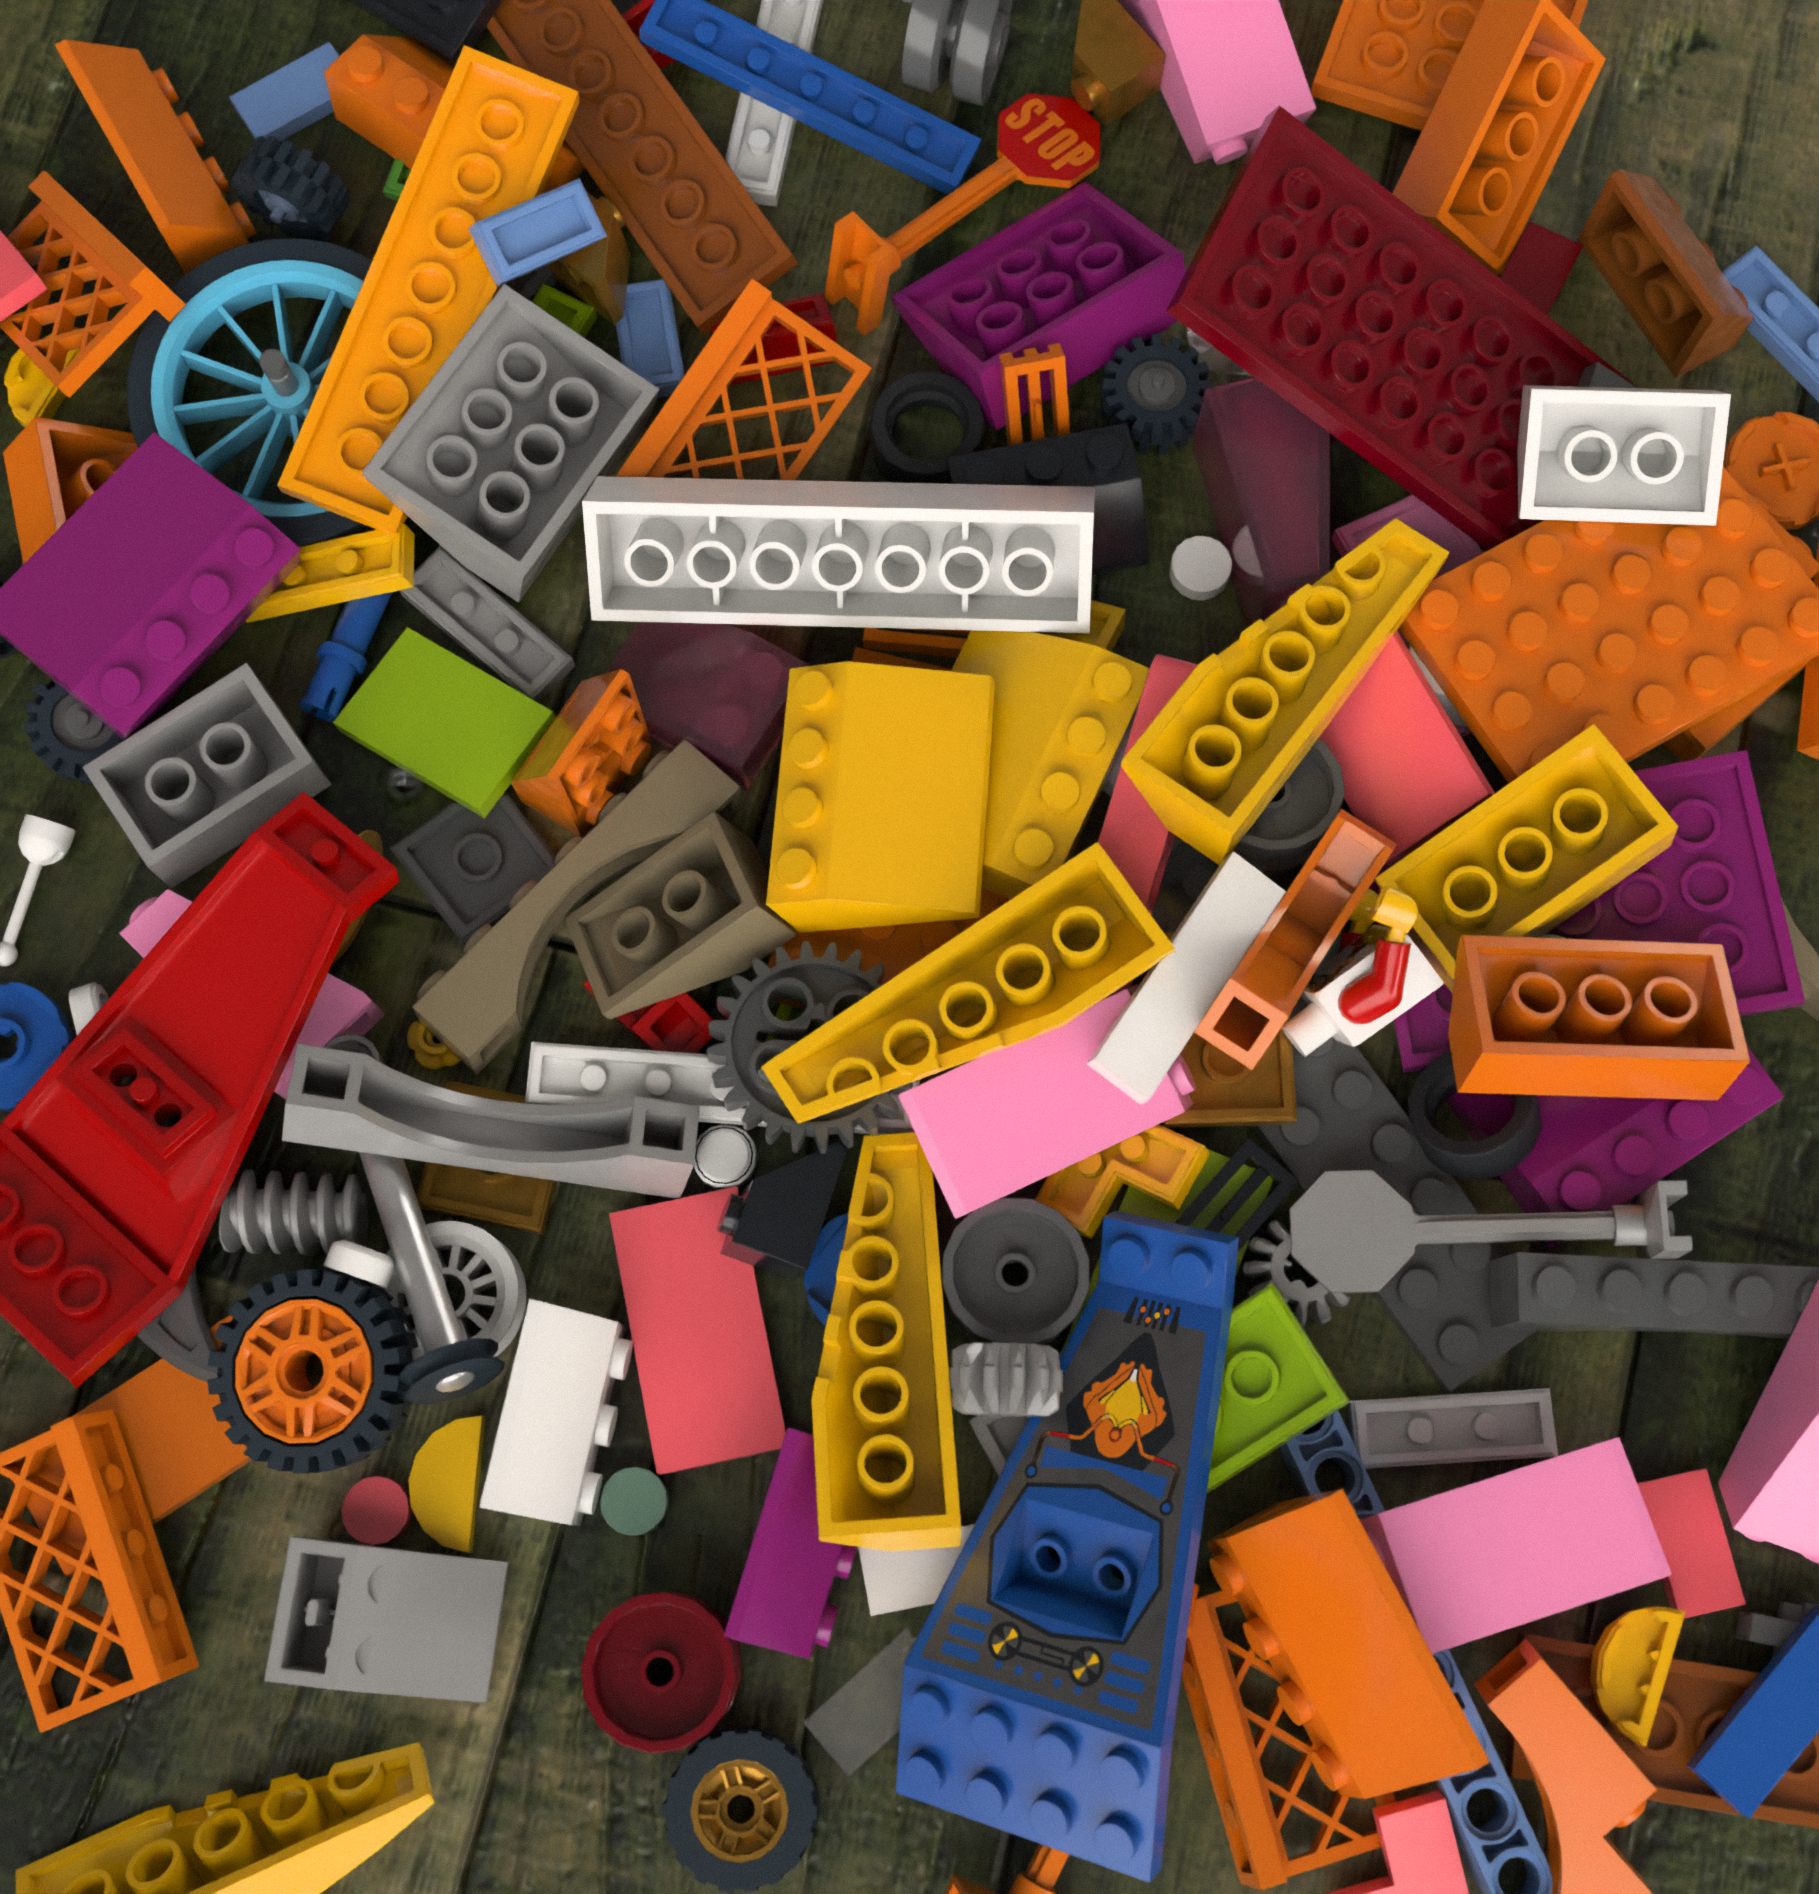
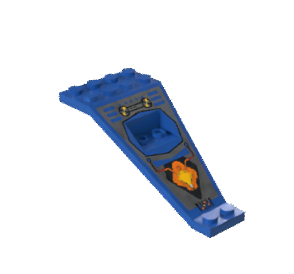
M1113 1211L1104 1216L1099 1281L1060 1356V1370H1063V1392H1060L1059 1410L1050 1416L1029 1417L904 1663L896 1793L1149 1883L1161 1870L1173 1731L1233 1306L1239 1237ZM1048 1546L1058 1552L1061 1562H1057L1051 1557ZM1110 1564L1117 1566L1122 1571L1124 1581L1114 1576Z

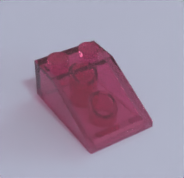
M639 622L605 673L623 669L630 674L651 737L673 749L686 739L741 788L747 791L783 735L790 668L806 667L808 664L761 637L728 624Z

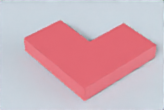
M1707 1468L1638 1482L1637 1485L1672 1573L1671 1576L1662 1578L1670 1608L1686 1611L1684 1618L1746 1605Z
M1436 1790L1372 1808L1388 1876L1323 1893L1469 1894L1446 1799L1441 1792Z

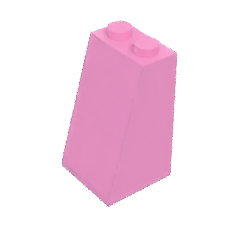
M1120 0L1123 8L1166 55L1160 90L1194 164L1213 158L1215 164L1219 165L1233 161L1248 152L1247 146L1252 145L1266 116L1279 105L1303 124L1316 110L1279 0Z
M1137 984L1101 1000L1061 1028L976 1058L898 1095L955 1219L1185 1112L1193 1105L1188 1093L1195 1091L1196 1085L1189 1067L1180 1054L1150 1100L1141 1105L1087 1065V1062L1138 988Z
M1819 1280L1718 1482L1733 1529L1738 1530L1754 1541H1768L1798 1552L1815 1563H1819Z
M1619 1437L1359 1519L1432 1654L1672 1575Z

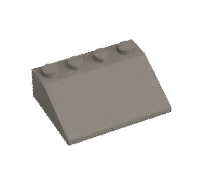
M503 284L364 468L362 476L467 569L519 603L583 514L582 500L596 477L611 475L651 419L659 388L518 292Z

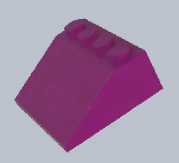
M1083 182L891 296L894 307L943 373L949 374L967 384L980 401L984 420L997 431L1006 425L999 354L1011 352L1015 359L1024 357L1023 350L1036 348L1038 354L1048 352L1047 345L1060 343L1065 354L1067 389H1069L1079 380L1106 365L1109 360L1114 361L1115 351L1122 345L1129 351L1131 339L1142 336L1144 342L1151 338L1152 334L1161 333L1178 321L1167 313L1166 310L1186 273L1180 250L1087 182ZM1049 370L1040 371L1042 403L1051 398ZM1025 375L1017 376L1021 417L1028 412Z
M154 432L0 588V635L120 738L126 740L145 727L300 564V548L251 504Z
M1748 1047L1749 1064L1719 1100L1537 1095L1542 1128L1535 1147L1517 1167L1499 1175V1177L1524 1213L1609 1211L1611 1205L1624 1204L1783 1099L1784 1096ZM1456 1092L1446 1100L1474 1141L1483 1140L1498 1133L1512 1119L1514 1113L1513 1101L1509 1094ZM1545 1241L1549 1248H1552L1562 1242H1565Z

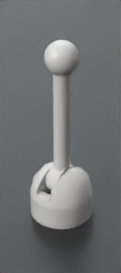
M25 815L19 831L18 845L22 854L30 863L3 940L0 942V966H10L17 960L18 950L15 947V943L42 866L53 865L65 857L76 832L74 829L47 819Z

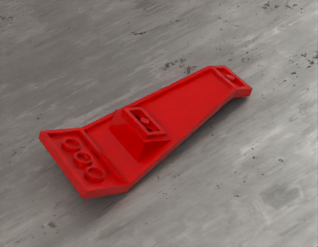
M304 791L248 837L10 1114L0 1123V1315L76 1389L182 1294L349 925L400 882L397 868ZM127 1075L136 1076V1079L130 1085L124 1087L116 1086L122 1077ZM168 1116H181L179 1122L174 1126H160L161 1122Z

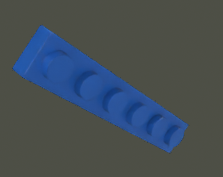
M655 0L639 29L641 43L947 195L961 186L979 150L981 138L704 0Z

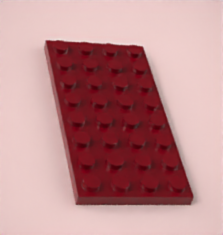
M1280 105L1266 116L1166 310L1167 313L1487 550L1544 521L1518 518L1517 448L1523 385L1578 387L1583 370L1599 362L1637 387Z

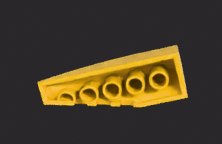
M1395 518L1338 560L1334 568L1314 584L1310 585L1307 583L1288 598L1287 604L1264 621L1260 618L1241 632L1240 638L1218 655L1213 653L1199 663L1121 761V767L1165 828L1220 865L1225 857L1238 845L1332 721L1442 567L1450 552Z
M1096 842L762 1065L761 1068L795 1121L800 1124L1061 1028L1175 952V948L1099 842Z
M915 1132L875 1136L866 1135L863 1136L848 1212V1224L843 1249L840 1252L836 1284L823 1338L824 1345L811 1398L819 1541L891 1552L961 1547V1517L933 1170Z
M417 1742L334 1763L328 1775L305 1780L301 1779L298 1773L274 1778L271 1779L270 1789L237 1797L233 1789L206 1795L205 1806L176 1813L171 1805L145 1811L15 1870L16 1894H320L380 1850L435 1803L424 1750L421 1744Z

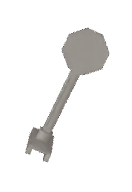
M1373 1170L1325 1171L1289 1210L1291 1257L1330 1293L1379 1292L1415 1254V1246L1418 1244L1611 1240L1613 1246H1636V1258L1676 1260L1693 1250L1692 1236H1674L1673 1212L1671 1210L1668 1211L1667 1208L1688 1194L1687 1181H1657L1634 1198L1632 1205H1611L1609 1211L1418 1216L1414 1214L1412 1205Z

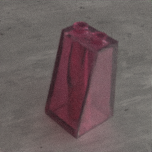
M1256 378L1205 390L1192 443L1221 543L1227 548L1232 559L1231 576L1247 628L1260 618L1264 621L1287 604L1288 598L1307 583L1312 585L1330 572V433Z

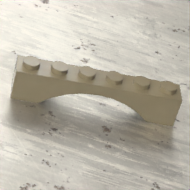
M686 739L672 752L667 749L659 752L646 766L642 774L644 779L628 795L621 792L614 796L602 809L598 818L600 822L584 838L575 836L561 848L554 860L556 866L539 882L531 880L523 885L510 901L509 908L511 910L494 927L487 924L476 931L463 949L465 955L448 972L439 970L434 973L418 991V1001L412 1007L421 1024L476 1075L523 1029L525 1001L536 964L553 933L562 924L564 918L600 886L638 866L712 811H715L729 822L741 810L740 786Z

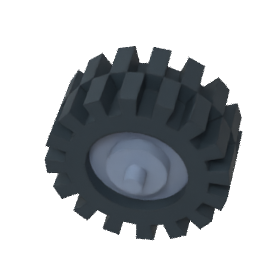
M268 135L266 139L263 136L257 137L232 178L231 185L232 188L237 190L236 196L239 200L248 202L246 207L252 213L263 215L262 221L270 226L272 223L278 225L281 233L289 237L291 233H294L298 239L327 242L351 201L349 188L342 186L344 180L338 174H330L328 171L331 167L323 160L320 162L311 158L313 153L305 148L301 152L296 150L293 142L284 139L281 144L276 136Z

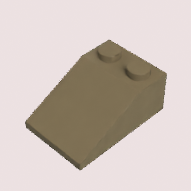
M712 811L564 918L601 1013L606 1018L613 1019L744 972L752 967V959L758 958L762 960L775 951L776 947L782 946L797 935L791 925L766 905L769 874L754 842L715 811Z

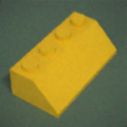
M1593 724L1377 876L1375 881L1380 889L1384 886H1390L1409 894L1417 905L1418 913L1408 934L1450 992L1453 993L1458 941L1462 935L1539 937L1545 935L1672 845L1679 826L1597 726Z

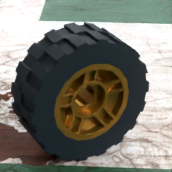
M739 1726L738 1728L723 1729L713 1733L704 1740H701L685 1754L678 1763L679 1765L675 1772L670 1776L666 1787L668 1792L666 1800L663 1802L662 1817H666L667 1829L664 1832L668 1845L672 1843L677 1853L675 1858L682 1868L685 1866L695 1874L694 1879L705 1885L708 1882L718 1886V1891L731 1893L733 1889H744V1893L758 1891L759 1887L770 1883L771 1886L782 1880L783 1876L789 1870L794 1869L801 1861L816 1829L819 1814V1795L817 1785L815 1786L812 1778L813 1772L807 1760L804 1762L797 1753L798 1749L791 1742L783 1741L776 1736L777 1733L767 1729L762 1731L752 1729V1726ZM736 1795H746L754 1803V1815L749 1819L743 1820L742 1823H736L733 1821L734 1815L728 1803Z

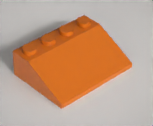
M1343 1489L1274 1503L1206 1541L1214 1555L1210 1559L1212 1573L1221 1589L1229 1597L1235 1595L1248 1620L1243 1623L1245 1636L1257 1656L1263 1661L1269 1660L1282 1684L1277 1687L1280 1703L1289 1718L1296 1725L1300 1726L1303 1724L1316 1749L1311 1752L1313 1765L1324 1784L1330 1790H1337L1340 1796L1367 1799L1477 1770L1490 1762Z

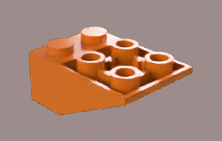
M618 669L581 681L511 781L522 803L584 838L592 825L596 826L600 822L598 818L602 809L616 796L614 793L626 775L635 776L642 769L651 752V745L649 744L651 737L630 674L623 669Z

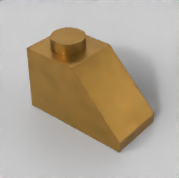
M1081 0L1070 86L1078 104L1086 111L1092 110L1103 124L1107 126L1160 90L1166 55L1117 0Z
M586 192L607 237L545 266L554 272L555 279L615 325L624 316L631 251L621 231L625 222L620 212L607 198L601 196L597 200Z

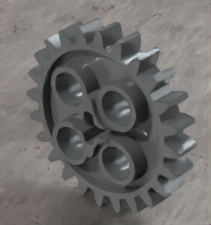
M803 941L800 959L791 960L782 946L776 947V966L769 968L760 959H752V969L755 977L752 982L738 975H734L731 978L732 987L738 999L721 996L717 999L718 1011L728 1020L709 1021L710 1036L723 1043L707 1048L708 1061L714 1064L725 1065L712 1074L714 1087L728 1088L734 1086L724 1098L726 1110L729 1112L746 1105L747 1109L742 1119L743 1128L748 1131L764 1121L767 1123L765 1137L766 1143L772 1145L784 1131L791 1133L792 1151L796 1153L802 1147L806 1136L815 1137L820 1154L826 1153L829 1135L838 1134L845 1146L851 1148L853 1147L854 1127L860 1125L867 1133L875 1136L878 1134V1123L875 1113L878 1111L894 1119L898 1115V1105L890 1094L899 1095L912 1089L913 1083L911 1082L798 1124L774 1086L765 1082L758 1075L762 1065L881 986L885 966L879 963L865 973L861 970L862 951L858 949L850 955L846 962L837 960L835 942L829 943L823 958L814 957L812 947L808 941ZM784 999L798 1001L805 1007V1012L799 1018L792 1021L777 1019L770 1011L777 1002ZM760 1033H767L777 1040H769L763 1043L759 1042L756 1038Z

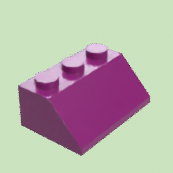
M787 1428L724 1633V1637L807 1659L812 1656L815 1644L828 1648L839 1612L838 1606L828 1603L835 1576L848 1580L858 1548L857 1546L819 1541L814 1437L811 1434Z

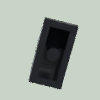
M835 1142L828 1145L827 1151L824 1154H820L819 1150L754 1179L740 1196L730 1194L717 1227L718 1232L726 1234L720 1254L793 1281L808 1269L848 1148L843 1144Z

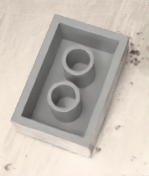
M247 663L82 767L146 866L171 889L246 841L256 829L303 791L312 798L331 786V783L268 690Z

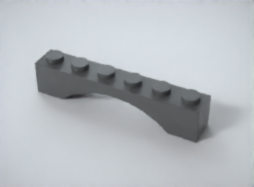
M1516 1252L1489 1261L1491 1328L1696 1332L1789 1340L1819 1280V1267Z

